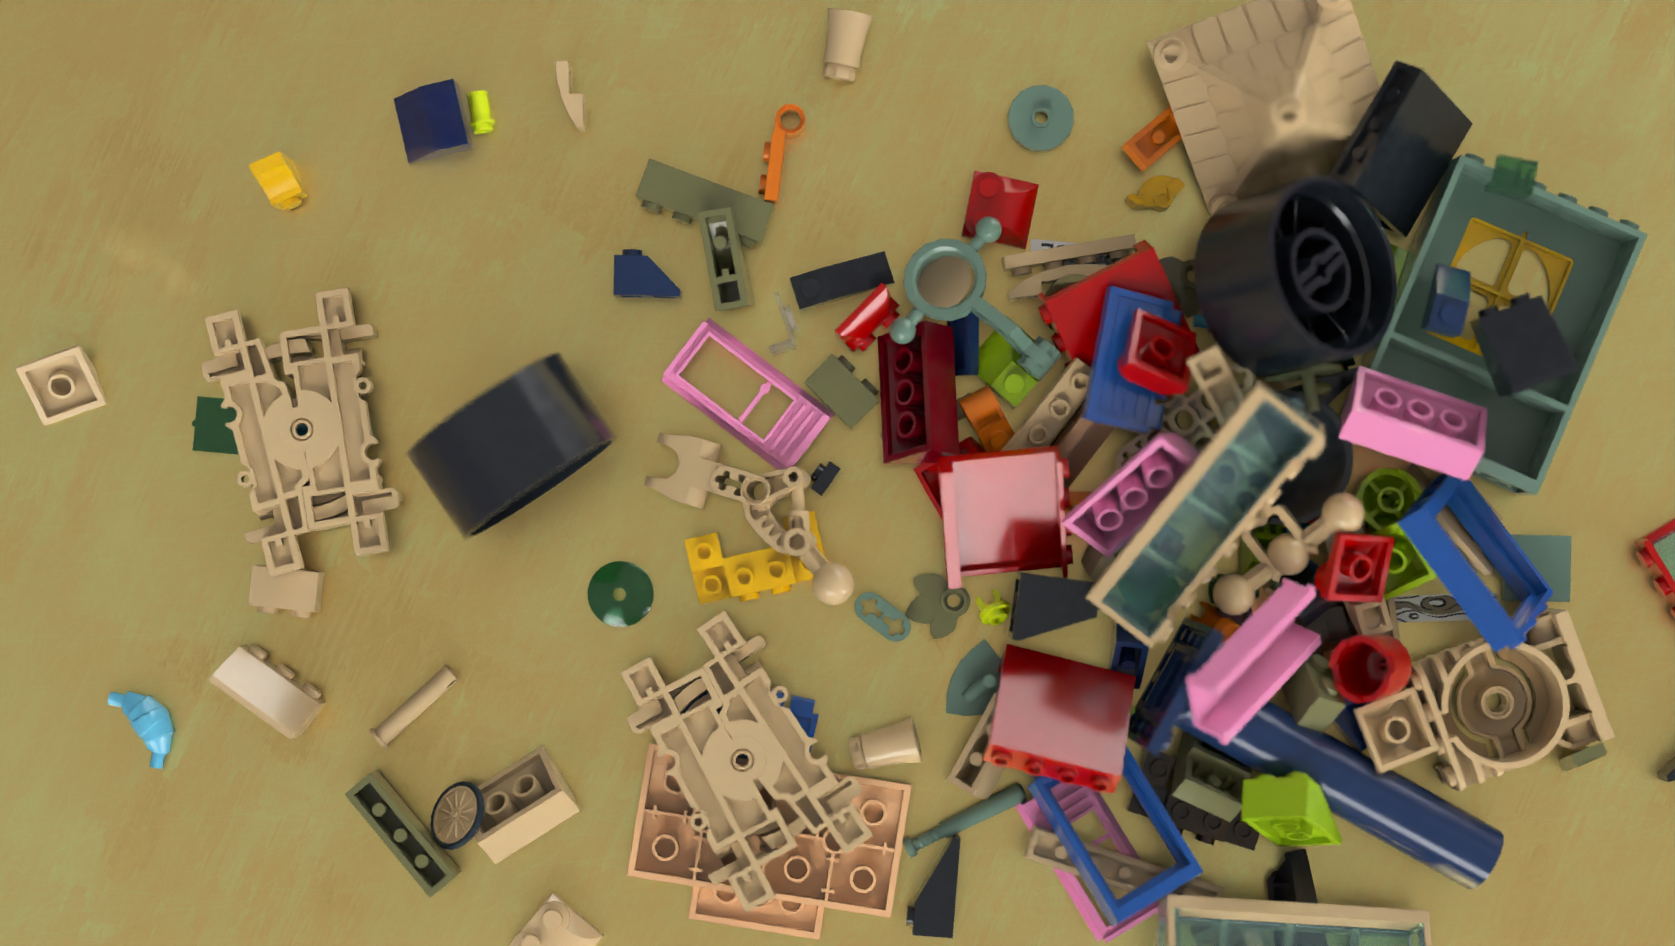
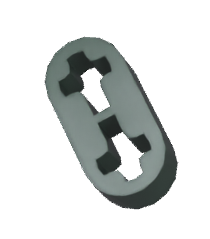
M865 592L857 597L855 612L861 620L888 640L898 642L908 636L911 624L905 614L874 592ZM875 598L877 600L875 607L882 612V615L877 617L871 612L864 615L862 613L864 607L860 604L863 599L869 601ZM888 616L894 621L901 618L903 620L901 626L905 629L902 634L896 632L893 636L888 633L890 627L882 621L883 618Z

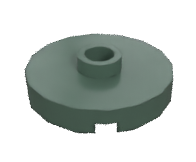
M1047 85L1031 86L1021 91L1012 101L1008 112V128L1013 138L1023 147L1035 152L1050 151L1060 146L1069 136L1074 123L1073 108L1068 98L1058 89ZM1036 113H1045L1047 121L1045 123L1037 122L1035 119Z

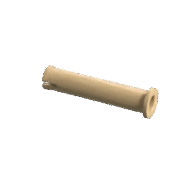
M444 665L438 673L376 729L371 728L369 730L371 735L382 747L388 749L390 747L388 743L451 686L457 683L459 678L447 665Z

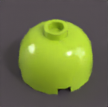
M1379 468L1365 476L1355 493V496L1364 507L1365 517L1362 524L1370 531L1375 532L1400 520L1422 493L1416 479L1404 470Z

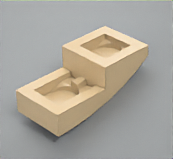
M555 61L558 88L565 109L578 130L586 131V98L583 93L572 94V66L569 61Z

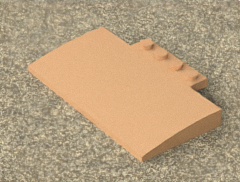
M649 743L627 876L693 886L688 919L820 940L824 908L891 918L912 785L853 776L860 784L862 792L850 801L873 836L845 854L827 826L816 834H813L806 827L793 838L798 845L797 847L760 866L776 897L745 912L728 879L719 884H713L708 877L709 874L737 860V857L732 852L719 859L706 838L708 832L707 825L703 830H695L691 827V817L701 813L699 810L690 807L676 778L666 774V771L674 767L675 758L671 754L657 757L658 744ZM737 757L736 763L744 767L749 763V759ZM832 772L838 783L851 776ZM765 787L759 789L769 811L778 807L786 825L799 818L798 814L785 799L774 800ZM697 818L695 824L697 826L702 825V819ZM780 827L763 834L746 837L754 854L767 852L788 843L786 842L771 849L762 838L779 831Z

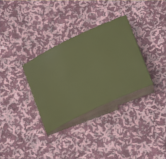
M1183 730L1175 763L1172 796L1231 822L1242 809L1243 780L1251 776L1252 768Z

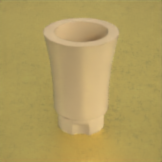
M828 8V30L823 62L826 64L823 76L854 82L856 69H859L863 46L873 16L850 10Z
M912 717L849 739L850 753L856 770L867 767L873 769L901 763L923 762L920 742Z

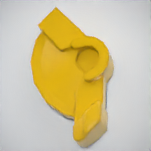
M1165 175L1154 176L1143 183L1138 191V195L1129 194L1126 197V203L1133 210L1154 208L1156 211L1163 212L1170 207L1173 198L1186 184L1178 177L1174 179Z

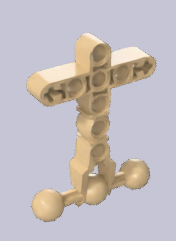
M1238 364L1229 366L1232 374L1234 371L1247 374V377L1244 378L1246 385L1244 387L1238 385L1243 395L1247 394L1256 383V374L1252 373L1250 369L1242 368ZM1201 388L1191 396L1186 391L1183 394H1174L1173 398L1167 403L1155 400V404L1165 406L1162 426L1159 431L1163 433L1176 432L1197 449L1198 442L1202 437L1211 439L1216 433L1209 423L1216 416L1213 410L1206 406L1204 402L1205 395ZM1183 410L1191 412L1194 417V423L1189 429H1184L1178 424V415ZM1150 429L1148 434L1138 435L1119 450L1115 458L1118 470L1129 460L1127 453L1132 455L1140 452L1151 442L1152 434L1157 430ZM1226 448L1206 471L1205 477L1208 485L1215 492L1223 494L1225 500L1230 498V505L1238 518H1240L1247 510L1239 504L1238 498L1242 491H1249L1256 499L1261 490L1257 486L1250 484L1253 480L1246 475L1236 454L1228 452L1230 450ZM1222 464H1229L1234 468L1235 477L1232 482L1226 483L1219 478L1218 470ZM1347 492L1335 493L1329 496L1323 503L1321 517L1304 530L1285 505L1272 504L1269 507L1267 504H1264L1257 513L1260 519L1250 532L1245 530L1241 532L1242 540L1260 563L1243 575L1228 573L1220 577L1213 588V600L1216 606L1223 613L1229 615H1241L1247 612L1253 606L1257 589L1271 579L1280 583L1281 574L1295 575L1301 572L1308 564L1310 553L1319 554L1317 545L1333 533H1353L1357 531L1365 517L1361 501L1356 496ZM1276 514L1291 533H1282L1274 537L1266 551L1254 535L1253 530L1257 526L1265 525L1269 517Z

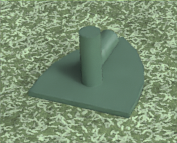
M985 639L969 651L954 671L947 691L946 713L962 716L983 715L994 693H997L1000 677L998 668L1001 658Z

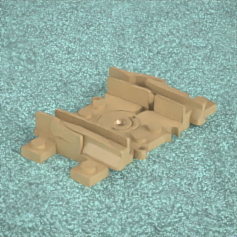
M348 287L316 292L315 298L320 325L278 332L280 342L268 347L265 346L261 338L247 341L240 311L238 310L204 318L213 355L216 356V359L202 364L203 377L208 382L220 381L225 398L221 408L228 409L233 407L236 410V419L233 422L226 423L225 426L233 430L240 461L249 469V471H242L238 474L237 482L245 488L253 487L249 497L252 509L258 514L261 521L273 517L275 519V525L244 533L248 543L261 542L269 576H276L305 568L297 535L311 532V530L323 531L350 525L355 556L390 551L384 510L397 508L400 501H403V498L395 488L383 489V477L378 474V467L382 463V459L371 460L367 455L368 448L380 442L372 435L368 403L361 398L360 394H370L373 390V383L365 377L358 378L363 371L362 368L366 367L361 348L345 350L347 349L346 343L375 339L378 336L370 324L355 325L351 292ZM309 341H321L323 344V358L295 356L314 355L312 351L314 348ZM283 361L285 375L294 379L296 398H292L287 383L282 382L278 378L273 363ZM366 383V389L362 390L361 385ZM301 423H305L308 426V432L304 436H299L296 431L297 426ZM245 476L249 477V481L247 483L244 482Z
M723 611L697 628V631L715 656L705 663L703 667L667 686L651 657L620 673L637 706L640 708V710L629 715L627 718L631 730L635 734H641L650 729L659 746L657 757L671 754L675 758L674 767L666 771V774L676 778L690 807L699 810L701 813L691 817V827L695 830H703L707 825L708 832L706 838L719 859L732 852L737 857V860L709 874L710 881L713 884H719L728 879L745 912H748L776 897L760 866L797 847L798 845L793 838L806 827L813 834H816L827 826L845 854L871 838L873 834L850 801L862 792V788L856 778L849 776L838 783L826 765L828 755H824L820 759H814L810 756V746L816 743L817 739L808 737L791 710L780 706L779 703H784L789 697L787 689L778 686L771 692V680L758 661L744 670L740 665L742 661L767 645L761 636H754L745 642L727 613ZM778 691L784 692L783 698H777L776 694ZM709 692L708 694H706L705 696H703L702 698H700L699 700H697L694 704H692V705L689 707V709H688L684 714L681 715V713L683 712V710H684L692 701H694L696 698L700 697V696L703 695L704 693ZM739 754H746L749 757V763L744 767L736 763V758ZM765 787L774 800L785 799L798 814L799 818L786 825L778 807L769 811L759 789ZM697 818L702 819L703 822L701 826H697L695 824V820ZM780 827L779 831L762 838L771 849L786 842L788 843L767 852L754 854L746 837L763 834Z

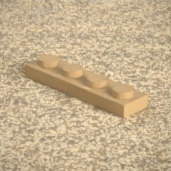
M1135 234L1003 256L1001 259L1003 272L1011 271L1012 276L1026 275L1032 273L1031 267L1044 265L1046 271L1064 266V262L1077 260V264H1091L1097 262L1096 256L1109 254L1110 260L1125 258L1129 256V251L1134 250L1133 245L1136 244Z

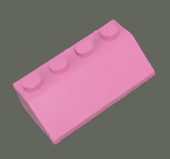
M1358 366L1341 416L1338 438L1468 481L1484 453L1488 408Z
M1176 432L1159 434L1061 520L1062 524L1109 558L1131 539L1198 456L1199 450Z

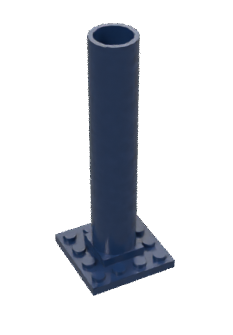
M1188 618L1183 619L1135 706V713L1130 716L1127 735L1129 739L1158 756L1161 750L1165 751L1171 744L1174 733L1171 731L1176 726L1261 774L1283 778L1288 777L1289 773H1305L1321 787L1329 809L1334 815L1467 889H1475L1484 882L1495 867L1502 851L1504 835L1500 830L1391 769L1378 774L1372 758L1325 732L1297 725L1292 713L1274 703L1267 701L1226 745L1219 743V738L1193 725L1186 678L1191 673L1196 675V672L1200 671L1203 665L1210 661L1212 655L1224 644L1221 641L1225 635L1214 628Z

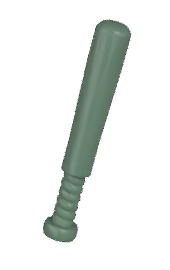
M1015 783L989 796L988 800L984 799L940 822L938 827L913 839H910V837L903 839V845L910 858L918 854V850L944 837L949 838L1024 802L1027 797L1021 784Z

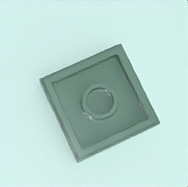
M1511 534L1554 593L1547 602H1570L1571 536ZM1502 578L1501 600L1520 601Z

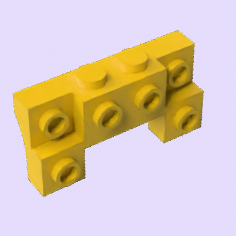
M810 511V531L816 536L817 548L825 557L815 511ZM783 517L784 530L789 531V517ZM718 532L684 540L699 605L739 596L740 602L759 598L758 591L771 589L772 595L792 591L790 584L813 579V574L799 557L779 553L772 547L723 558Z

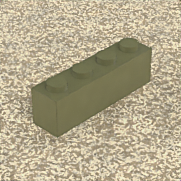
M652 159L648 161L636 193V198L642 201V208L655 213H660L662 208L672 212L673 219L688 225L691 224L692 220L699 222L698 212L731 206L741 245L750 248L753 247L754 243L762 245L775 210L774 204Z
M378 770L368 774L344 794L429 897H432L461 872L442 847L437 845L432 835Z

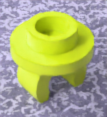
M993 589L991 591L995 600L992 604H984L980 596L976 598V603L981 612L979 614L981 622L996 626L1008 618L1011 606L1009 602L1002 601L998 590Z

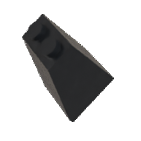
M1529 292L1510 299V307L1499 310L1497 305L1488 307L1477 312L1479 315L1478 319L1470 321L1498 397L1515 395L1580 370L1542 295L1531 298Z
M1016 572L1008 638L1020 641L1097 617V612L1101 609L1086 598L1089 589L1095 582Z

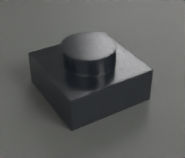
M829 461L827 466L820 463L811 476V481L814 482L811 489L822 496L841 468Z

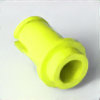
M480 90L467 93L466 96L472 121L469 123V128L473 129L474 134L492 132L495 120L491 119L488 91Z

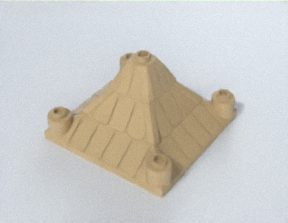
M1252 0L1147 41L1210 217L1228 203L1306 177L1329 176L1380 88L1350 0Z

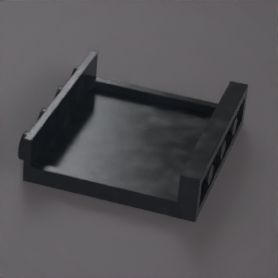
M1396 60L1328 177L1344 182L1360 194L1375 214L1382 219L1381 224L1385 230L1406 238L1473 123L1423 69Z

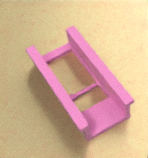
M710 318L706 322L703 321L665 370L663 373L665 376L661 379L667 386L777 470L795 467L794 465L835 414ZM709 336L768 380L766 384L760 386V392L738 420L679 376ZM773 384L793 399V402L763 440L743 425L742 422L761 397L770 391V386Z
M1284 578L1281 581L1282 587L1278 588L1212 655L1210 661L1204 664L1203 668L1196 672V675L1191 673L1186 678L1193 725L1219 738V743L1226 745L1321 645L1320 634L1295 624V617L1316 596L1315 586L1308 584L1304 587Z
M1062 782L1050 788L1070 824L1094 810L1107 833L1090 844L1097 846L1111 838L1119 853L1141 860L1100 792H1096L1089 787ZM1035 798L1030 801L1025 800L1015 806L1030 832L1033 825L1054 832ZM1053 868L1098 942L1104 939L1108 943L1158 912L1160 902L1155 901L1113 927L1110 924L1105 926L1076 876L1072 873Z

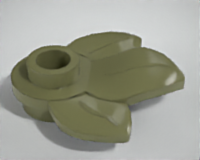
M1175 257L1160 259L1159 261L1186 318L1192 317L1201 310L1197 299L1195 282H1190L1187 278L1188 272L1194 270L1195 259L1186 262Z
M922 574L915 577L913 581L921 595L911 602L906 611V616L917 623H930V630L934 639L948 636L955 630L958 617L966 613L970 606V596L967 590L963 587L949 589L947 581L937 574ZM952 594L958 595L960 598V603L956 607H951L947 603L948 597Z

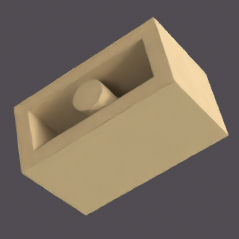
M252 565L248 605L258 606L257 612L277 614L278 608L290 609V616L310 618L311 612H319L321 610L325 572L298 569L276 576H269L267 565Z

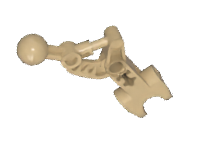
M659 434L657 442L669 446L676 451L679 457V466L676 472L668 478L647 476L644 483L645 486L657 490L671 500L701 509L704 508L708 492L741 501L744 508V516L759 536L777 552L799 557L813 574V592L822 603L838 605L849 598L854 587L852 574L844 565L836 562L829 563L817 548L816 536L810 531L809 511L805 510L804 489L811 482L810 474L807 471L798 467H789L762 474H753L717 463L722 448L720 444L690 435ZM730 478L742 482L741 489L724 484L725 479ZM759 483H763L765 494L761 499L757 500L754 497V489ZM792 495V511L788 512L789 531H786L774 517L772 511L778 501Z

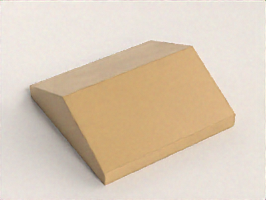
M79 344L16 366V371L44 426L102 406L107 402L96 369Z

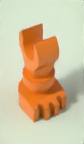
M1204 601L1198 602L1205 608L1204 615L1198 618L1191 614L1193 621L1214 628L1225 636L1221 641L1223 643L1240 628V625L1231 618H1224L1218 615L1216 608Z

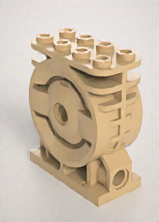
M1546 609L1536 617L1537 624L1525 633L1528 642L1521 643L1514 649L1505 647L1496 652L1498 659L1508 661L1518 667L1526 675L1532 686L1534 709L1527 726L1524 728L1528 740L1526 744L1520 729L1526 723L1531 712L1532 697L1530 689L1523 677L1515 670L1495 664L1491 653L1492 648L1484 637L1465 642L1453 648L1448 647L1437 654H1429L1424 656L1423 659L1415 662L1412 661V673L1405 687L1407 689L1415 686L1439 750L1435 751L1439 762L1435 768L1442 784L1447 783L1452 789L1461 791L1466 789L1468 785L1480 784L1485 782L1487 778L1499 777L1504 775L1506 771L1528 766L1547 755L1556 744L1573 750L1597 740L1603 742L1615 737L1568 610ZM1551 648L1558 667L1541 651ZM1461 668H1463L1465 675L1457 685L1454 696L1457 715L1467 730L1477 736L1490 740L1495 757H1489L1486 744L1477 742L1465 735L1453 719L1450 709V694ZM1497 693L1500 697V705L1497 709L1491 711L1487 706V699L1491 694ZM1570 700L1572 706H1575L1574 710L1570 711Z

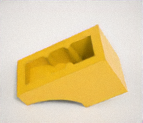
M280 151L249 164L254 178L262 186L273 207L277 209L283 208L284 211L301 205V199L308 196L293 160Z

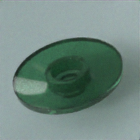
M615 561L602 566L596 571L590 580L587 595L590 608L599 620L610 626L626 627L639 622L647 615L653 603L654 590L649 576L642 568L631 562ZM617 588H622L626 592V597L622 601L614 598L613 594Z

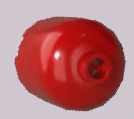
M1386 634L1356 635L1341 641L1333 650L1329 667L1332 668L1335 680L1333 685L1344 698L1355 703L1374 702L1399 693L1404 688L1412 673V659L1407 648L1398 639Z

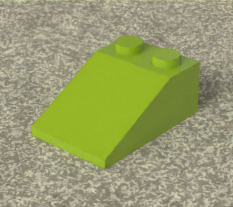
M1294 772L1289 773L1288 777L1276 778L1269 774L1256 775L1255 779L1243 780L1242 820L1276 846L1342 844L1341 834L1321 787L1307 774Z

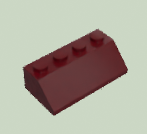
M926 320L921 321L915 326L916 333L913 340L906 344L895 342L891 338L890 332L877 337L884 464L938 462L937 457L960 455L952 327Z

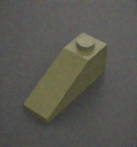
M732 207L698 212L715 311L754 305L748 269Z

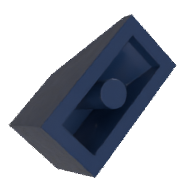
M624 249L622 250V255H614L613 295L615 297L682 299L681 290L648 256L642 255V250Z
M1436 264L1420 330L1451 338L1462 335L1470 304V271Z
M1116 612L1141 633L1148 636L1146 628L1122 613ZM1114 621L1108 669L1136 676L1134 689H1140L1149 646L1118 622Z

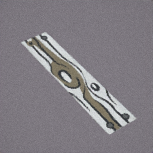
M1492 593L1497 600V593ZM1451 594L1394 597L1398 622L1470 620Z

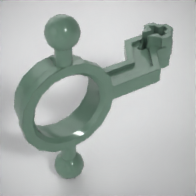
M991 216L983 217L976 225V235L968 244L957 239H939L925 244L916 251L905 268L903 283L907 297L914 308L905 318H898L892 322L890 326L891 338L899 344L909 343L915 336V326L925 316L936 320L954 321L966 317L972 312L997 331L1021 355L1017 361L1018 364L1029 375L1040 381L1062 354L1049 341L1040 336L1032 342L1017 324L982 298L986 288L987 273L978 252L986 243L994 242L1000 237L1002 231L1001 223ZM945 256L958 257L967 261L975 274L974 287L969 296L961 303L948 308L935 307L925 302L920 296L918 289L919 278L925 267L935 259Z

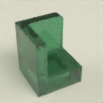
M1498 155L1495 161L1492 181L1486 184L1485 192L1519 199L1532 196L1538 162Z

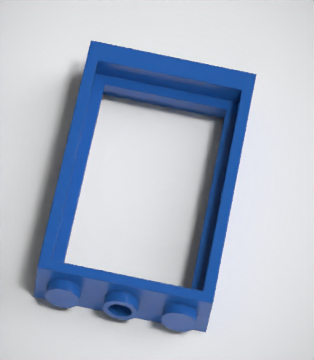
M1445 473L1439 475L1429 483L1398 521V524L1494 652L1505 647L1514 649L1526 640L1525 633L1537 624L1536 617L1548 608L1546 603L1554 592L1471 481L1449 476ZM1446 503L1520 600L1521 604L1511 618L1435 519Z
M1127 746L1122 774L1177 864L1116 900L1050 790L1060 781L1039 775L1033 776L1036 781L1028 786V789L1112 927L1203 873L1202 868Z

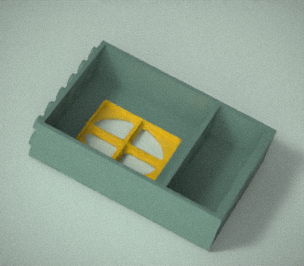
M1466 153L1465 156L1460 155L1449 162L1447 169L1436 186L1397 285L1396 304L1392 321L1380 342L1365 353L1360 366L1488 408L1484 453L1471 475L1520 496L1537 495L1648 234L1639 231L1640 226L1636 223L1620 219V222L1608 218L1609 213L1601 208L1589 206V209L1582 207L1576 204L1578 201L1576 198L1568 194L1558 193V196L1545 191L1547 187L1540 182L1527 180L1526 183L1515 178V172L1500 166L1493 169L1484 165L1485 160L1483 158ZM1499 238L1509 241L1511 248L1496 283L1489 285L1471 277L1470 290L1487 298L1485 309L1497 305L1498 309L1501 305L1510 307L1509 300L1517 296L1508 291V285L1521 254L1524 250L1534 252L1544 265L1548 277L1549 298L1546 305L1580 369L1518 394L1498 397L1475 334L1472 339L1465 340L1460 336L1451 338L1420 330L1436 264L1457 268L1459 260L1474 246L1484 241ZM1346 398L1345 403H1344V405H1343V407H1342V410H1341V412H1340V414H1339L1340 418H1341V416H1342V413H1343V410H1344V407H1345L1347 398Z

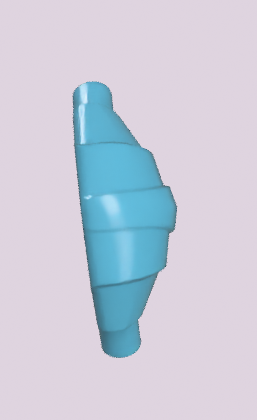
M129 691L126 695L110 692L108 705L122 707V712L131 722L130 725L138 737L143 740L147 750L152 751L149 767L163 769L165 754L170 753L172 735L174 733L168 710L151 695L146 696Z

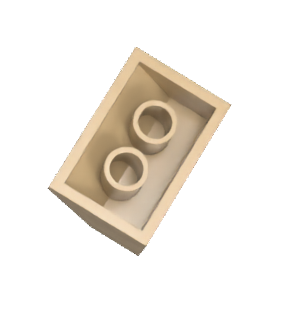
M251 644L250 647L247 645L238 646L212 674L208 681L287 738L293 739L303 735L326 703V701L320 698L321 691L307 682L302 685L293 679L295 673L285 665L278 663L275 666L266 659L268 654L254 644Z
M543 746L477 786L484 798V815L474 837L477 844L497 864L580 812L570 787Z

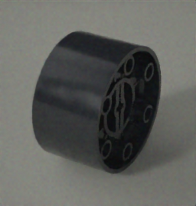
M1310 176L1228 203L1209 218L1197 243L1194 279L1197 299L1205 323L1217 344L1231 360L1244 369H1250L1254 374L1271 377L1364 354L1380 342L1392 321L1397 296V276L1388 237L1377 215L1365 199L1344 182L1335 178Z
M554 353L524 367L471 400L425 434L410 448L407 455L464 540H467L513 515L560 484L615 442L617 437L560 353Z

